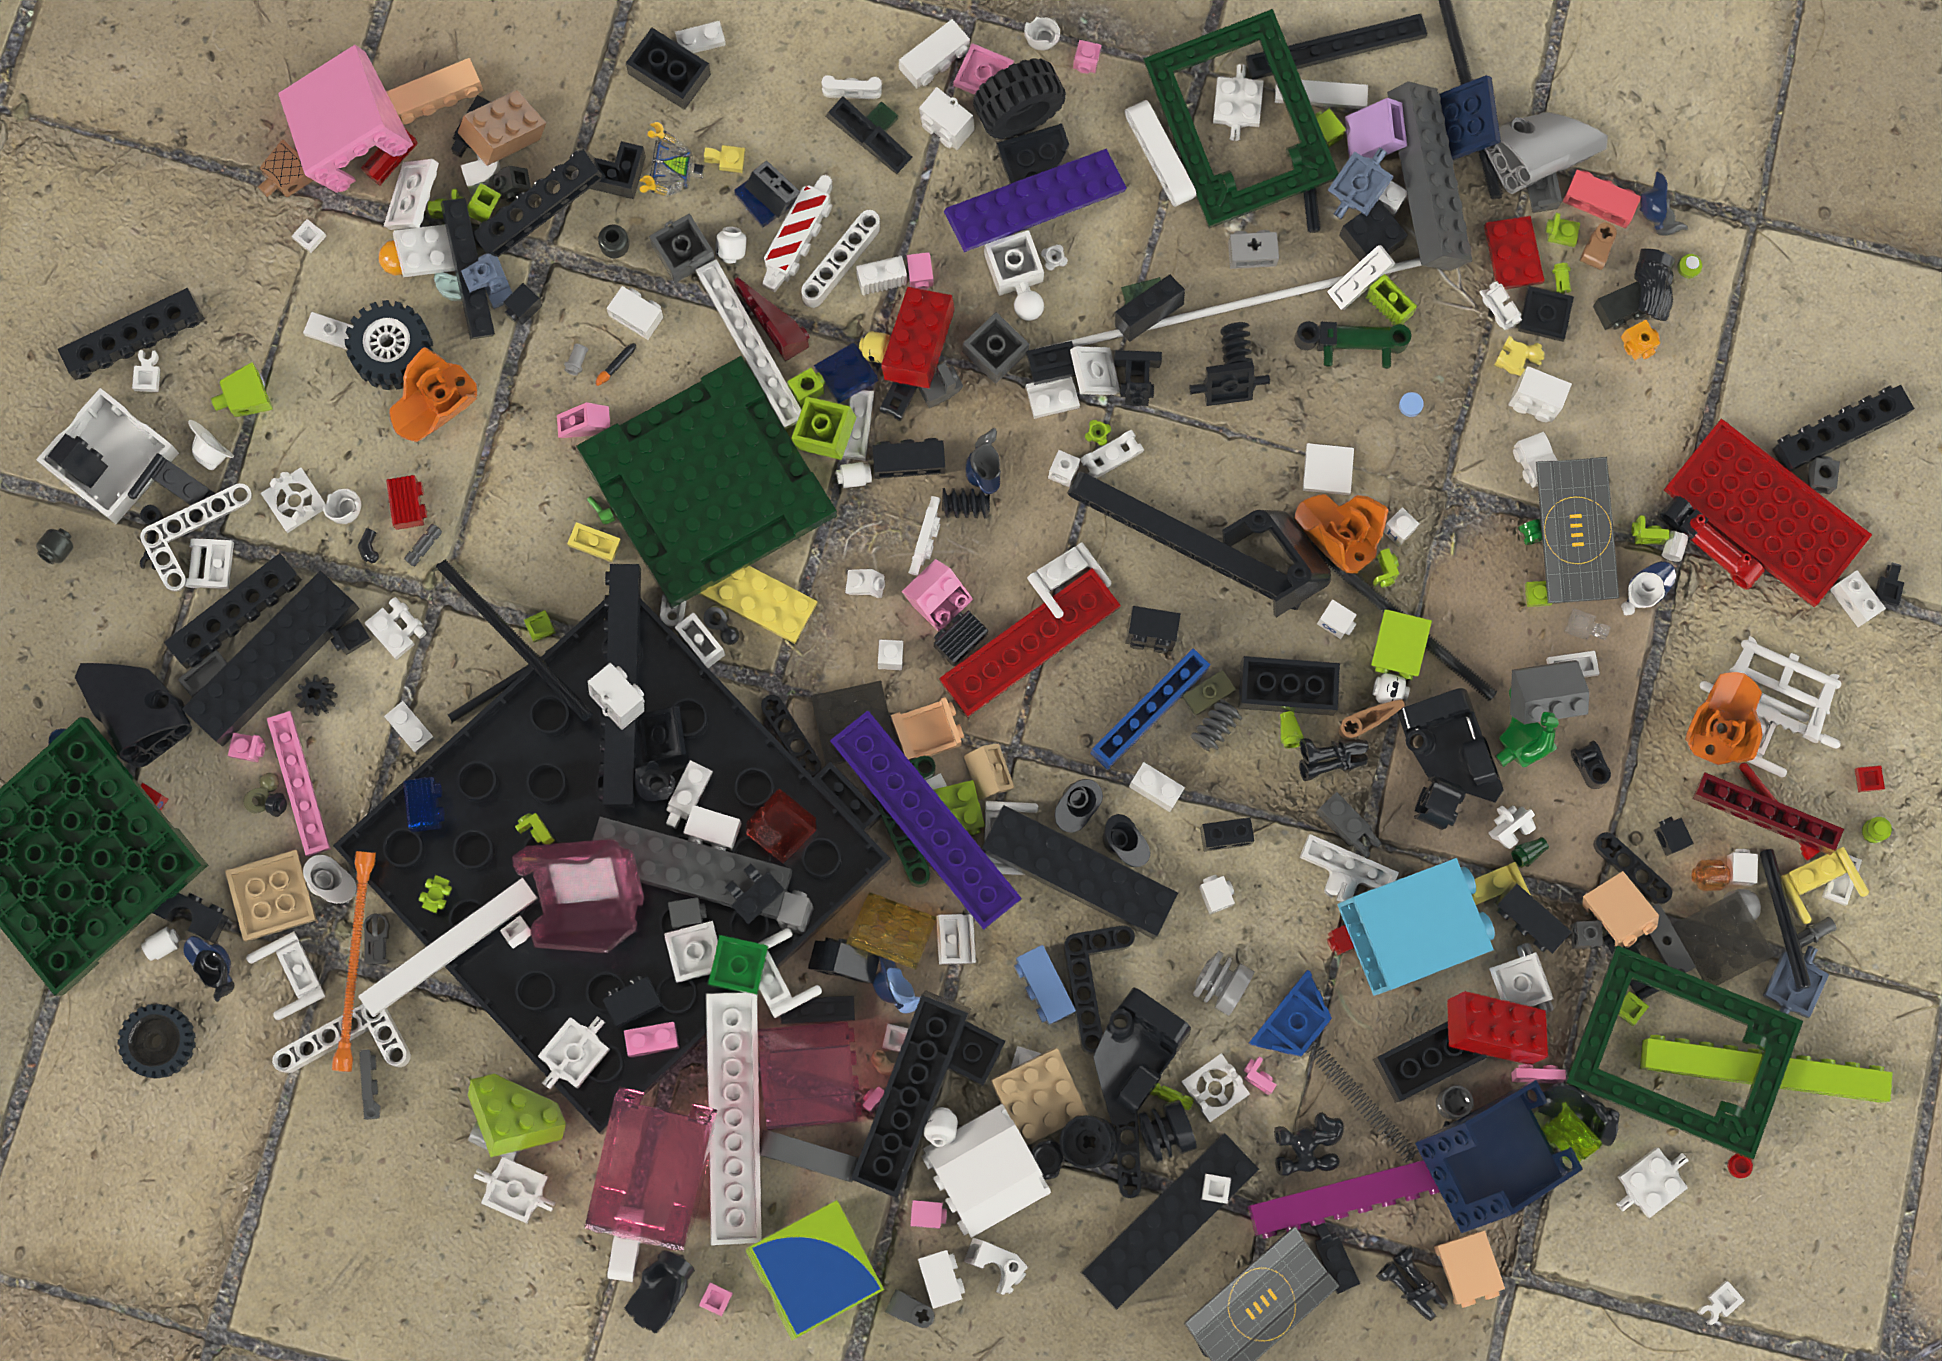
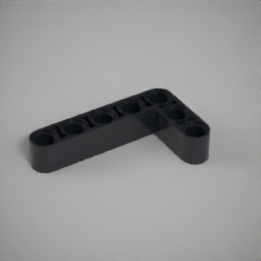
M1116 926L1069 935L1064 943V954L1073 1006L1076 1010L1075 1017L1080 1046L1087 1054H1095L1097 1048H1088L1085 1044L1086 1038L1094 1036L1100 1043L1103 1036L1089 956L1128 949L1135 939L1134 931L1128 926ZM1119 932L1127 933L1130 938L1129 942L1126 944L1119 943L1117 934ZM1095 936H1102L1106 941V945L1102 948H1097L1093 945L1092 940ZM1071 940H1078L1082 945V949L1078 952H1073L1069 949L1068 943ZM1075 964H1082L1085 967L1086 973L1083 976L1074 974L1073 966ZM1080 988L1088 989L1090 998L1088 1000L1079 999L1077 990ZM1084 1012L1092 1013L1094 1023L1090 1025L1084 1024L1081 1020V1015Z

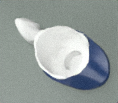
M1665 561L1656 562L1641 570L1630 580L1628 586L1629 598L1621 605L1624 615H1632L1636 607H1652L1666 596L1676 581V570L1671 563Z

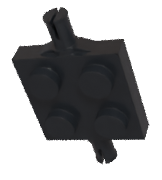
M1253 361L1206 367L1204 382L1202 384L1189 385L1190 395L1204 393L1206 406L1253 400V391L1256 386L1269 385L1270 377L1269 374L1255 376Z

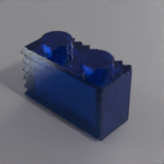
M434 777L403 781L408 829L411 832L442 828L441 822L445 821L443 807H439L438 800L439 797H442L441 784L437 783Z

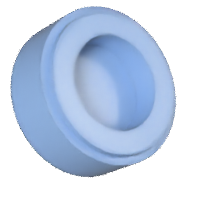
M1414 392L1404 394L1399 402L1401 413L1408 417L1417 416L1423 409V399Z

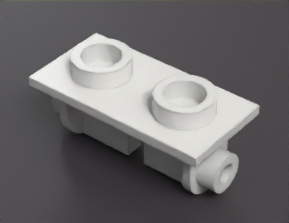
M1496 281L1489 286L1490 289L1481 290L1480 294L1483 297L1484 304L1491 309L1500 327L1504 330L1515 328L1516 324L1522 321L1520 317L1522 314L1513 301L1507 305L1504 304L1510 296L1502 284Z

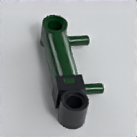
M1306 321L1298 327L1294 341L1296 346L1304 351L1313 349L1317 344V351H1324L1323 364L1326 367L1333 365V352L1335 349L1382 350V367L1389 369L1391 367V353L1398 354L1405 351L1412 335L1410 329L1402 324L1394 325L1393 327L1337 325V322L1321 321L1318 326L1314 322ZM1302 333H1310L1313 338L1310 340L1305 339ZM1397 335L1402 337L1403 342H1396L1393 339V336Z

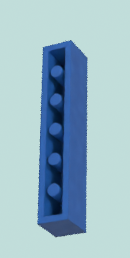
M1193 648L1092 748L1091 755L1109 770L1208 671L1210 664Z

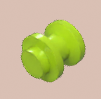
M1884 817L1872 818L1862 826V835L1870 843H1879L1887 839L1892 832L1890 822Z

